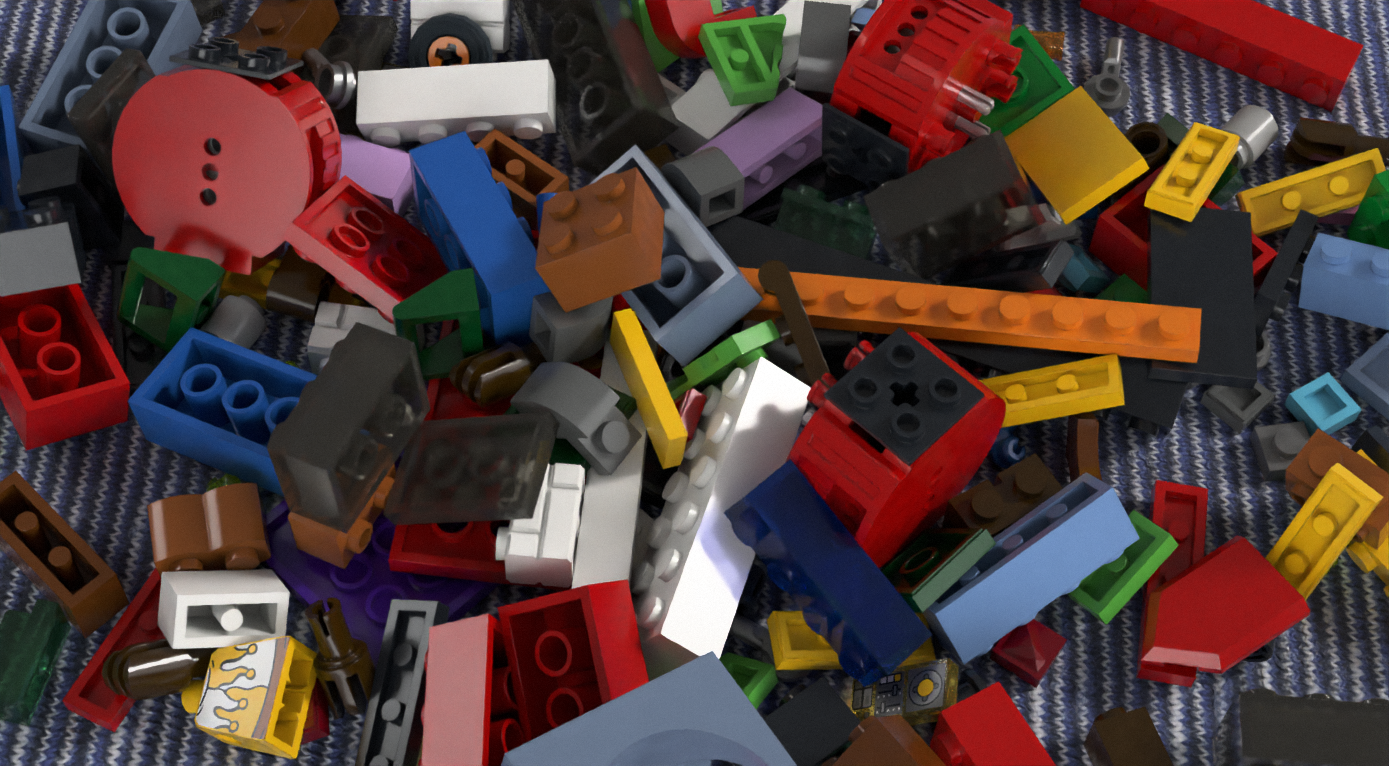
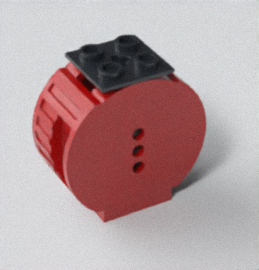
M885 0L872 15L851 48L834 84V92L830 103L825 102L822 105V160L836 173L841 175L848 174L866 184L875 195L881 198H890L901 205L905 203L906 193L912 197L917 196L934 183L942 187L950 178L946 171L968 138L971 136L980 142H984L989 137L990 127L980 123L979 119L982 114L988 115L991 112L990 110L993 109L994 100L991 97H996L1002 100V102L1007 103L1016 89L1018 77L1011 76V74L1019 64L1023 50L1009 44L1014 14L988 0Z
M210 37L208 38V43L190 44L188 50L171 55L169 61L186 65L155 76L132 96L124 108L115 130L112 147L113 172L119 195L127 212L145 235L155 237V250L207 258L226 271L245 275H252L284 253L287 241L282 238V235L296 217L339 181L342 165L339 130L329 105L312 82L301 80L300 77L291 72V70L303 66L304 60L288 58V51L278 47L258 46L256 51L240 49L239 41Z
M900 327L876 348L872 347L871 343L867 340L861 341L859 348L867 356L854 347L844 362V368L850 370L839 381L829 372L822 376L821 380L829 385L830 389L819 380L813 384L807 394V401L813 403L819 409L817 411L810 409L803 416L802 424L805 427L786 459L778 487L780 498L821 534L825 535L861 568L868 571L884 567L924 529H930L945 515L948 501L958 496L966 487L989 453L1002 427L1006 413V404L1001 397L921 334L905 332Z

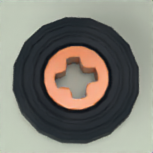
M452 13L433 16L417 28L410 40L408 52L410 68L444 66V58L438 55L439 49L445 50L450 44L457 46L456 55L462 57L461 64L454 63L453 65L492 63L493 53L490 40L481 26L466 16Z

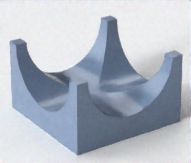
M713 650L505 753L501 766H711V760H723L742 766L797 765Z

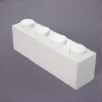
M548 60L358 71L356 125L366 142L387 148L395 147L400 142L420 141L428 144L462 131L467 133L471 141L480 142L494 128L506 136L515 135L522 139H535L542 136V134L556 133V80Z

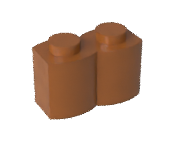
M257 483L231 484L212 489L204 494L177 495L147 505L153 559L160 577L162 572L252 570L259 563L272 558L264 504Z

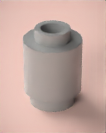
M1256 105L1243 106L1220 129L1240 137L1237 151L1230 161L1239 170L1250 167L1277 139L1279 133L1273 115L1268 110Z
M229 295L224 298L199 330L250 349L267 328V323L263 317L264 310L255 300L245 295H240L239 297Z

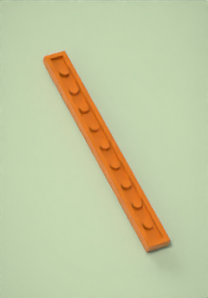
M738 267L764 299L740 320L764 322L771 319L776 324L774 318L783 315V311L777 297L768 295L762 288L758 278L759 269ZM790 272L811 327L892 334L900 327L905 332H917L925 338L1103 355L1117 353L1118 356L1187 363H1197L1202 312V309Z

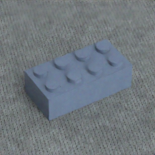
M89 0L18 127L33 153L38 154L80 144L107 180L115 182L112 165V147L115 130L124 108L132 96L152 78L185 65L171 62L169 57L188 50L190 44H196L203 31L191 0Z
M635 144L590 184L597 182L607 174H619L637 167L665 212L661 279L622 292L621 294L656 342L685 367L764 299L664 174Z

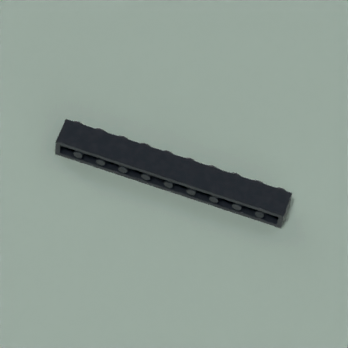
M736 215L706 227L737 267L760 269L765 262L778 260L787 266L789 272L940 285ZM857 331L858 336L867 337L868 332ZM882 334V335L887 336V338H888L891 334ZM926 338L961 367L966 363L983 369L981 377L984 379L1105 356L1103 354ZM1118 356L1122 367L1125 405L1091 412L1096 418L1106 421L1109 414L1128 419L1130 421L1127 428L1150 437L1157 438L1159 430L1169 434L1173 428L1188 382L1148 378V359Z

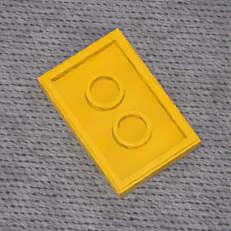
M1079 86L1002 139L1005 147L1013 154L1016 162L1066 225L1150 169L1143 156L1082 86Z

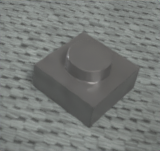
M1304 421L1254 428L1250 440L1264 481L1286 479L1287 467L1310 439Z

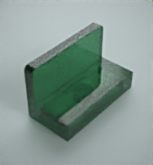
M37 599L31 614L15 610H8L4 614L0 623V720L25 726L30 725L71 630V626L59 603Z

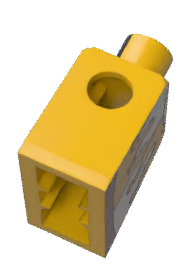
M280 636L218 648L211 655L205 680H192L188 688L182 692V705L188 713H196L194 721L197 728L224 743L288 759H297L312 689L317 677L313 666V660L317 653L292 636Z

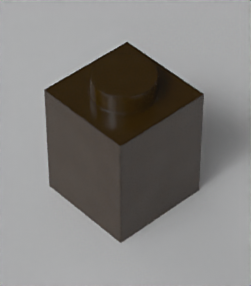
M1145 706L1128 712L1125 711V708L1118 707L1100 714L1094 719L1093 725L1083 744L1093 766H1174Z

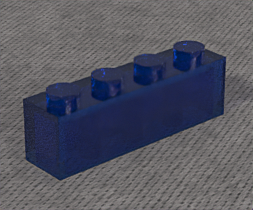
M791 459L769 474L723 512L730 520L733 532L737 538L755 551L767 566L768 575L774 584L788 592L803 611V618L807 625L814 632L825 638L837 653L839 663L844 671L854 679H857L863 687L889 676L932 635Z

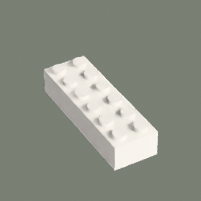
M763 357L758 358L743 369L736 368L727 379L716 386L709 385L702 392V394L708 397L692 440L686 443L683 461H681L677 472L670 477L665 485L662 498L666 500L661 515L653 522L647 532L645 543L649 547L644 561L637 566L631 576V598L649 682L712 650L720 658L779 487L784 464L792 449L808 403L807 394L810 390L809 386Z

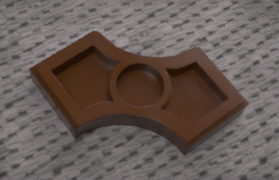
M1091 411L1069 415L1065 456L1069 466L1070 483L1086 472L1103 481L1098 454L1099 422Z

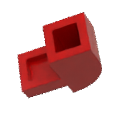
M644 0L653 31L659 42L672 54L686 59L707 58L698 39L701 24L757 17L754 5L732 8L714 14L710 0Z

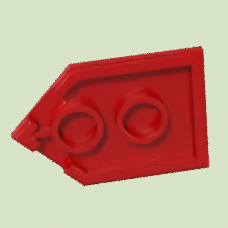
M1235 536L1150 592L1141 664L1164 667L1165 663L1198 667V671L1222 674L1309 616L1310 609L1304 597L1245 537Z

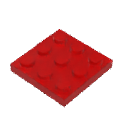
M346 175L296 217L282 235V238L293 246L295 252L301 258L317 263L333 275L343 289L360 295L375 306L379 314L392 324H394L392 309L395 305L449 273L429 237Z

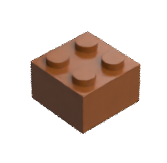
M637 167L619 174H607L597 182L574 191L560 192L543 204L535 269L565 313L661 279L665 212Z

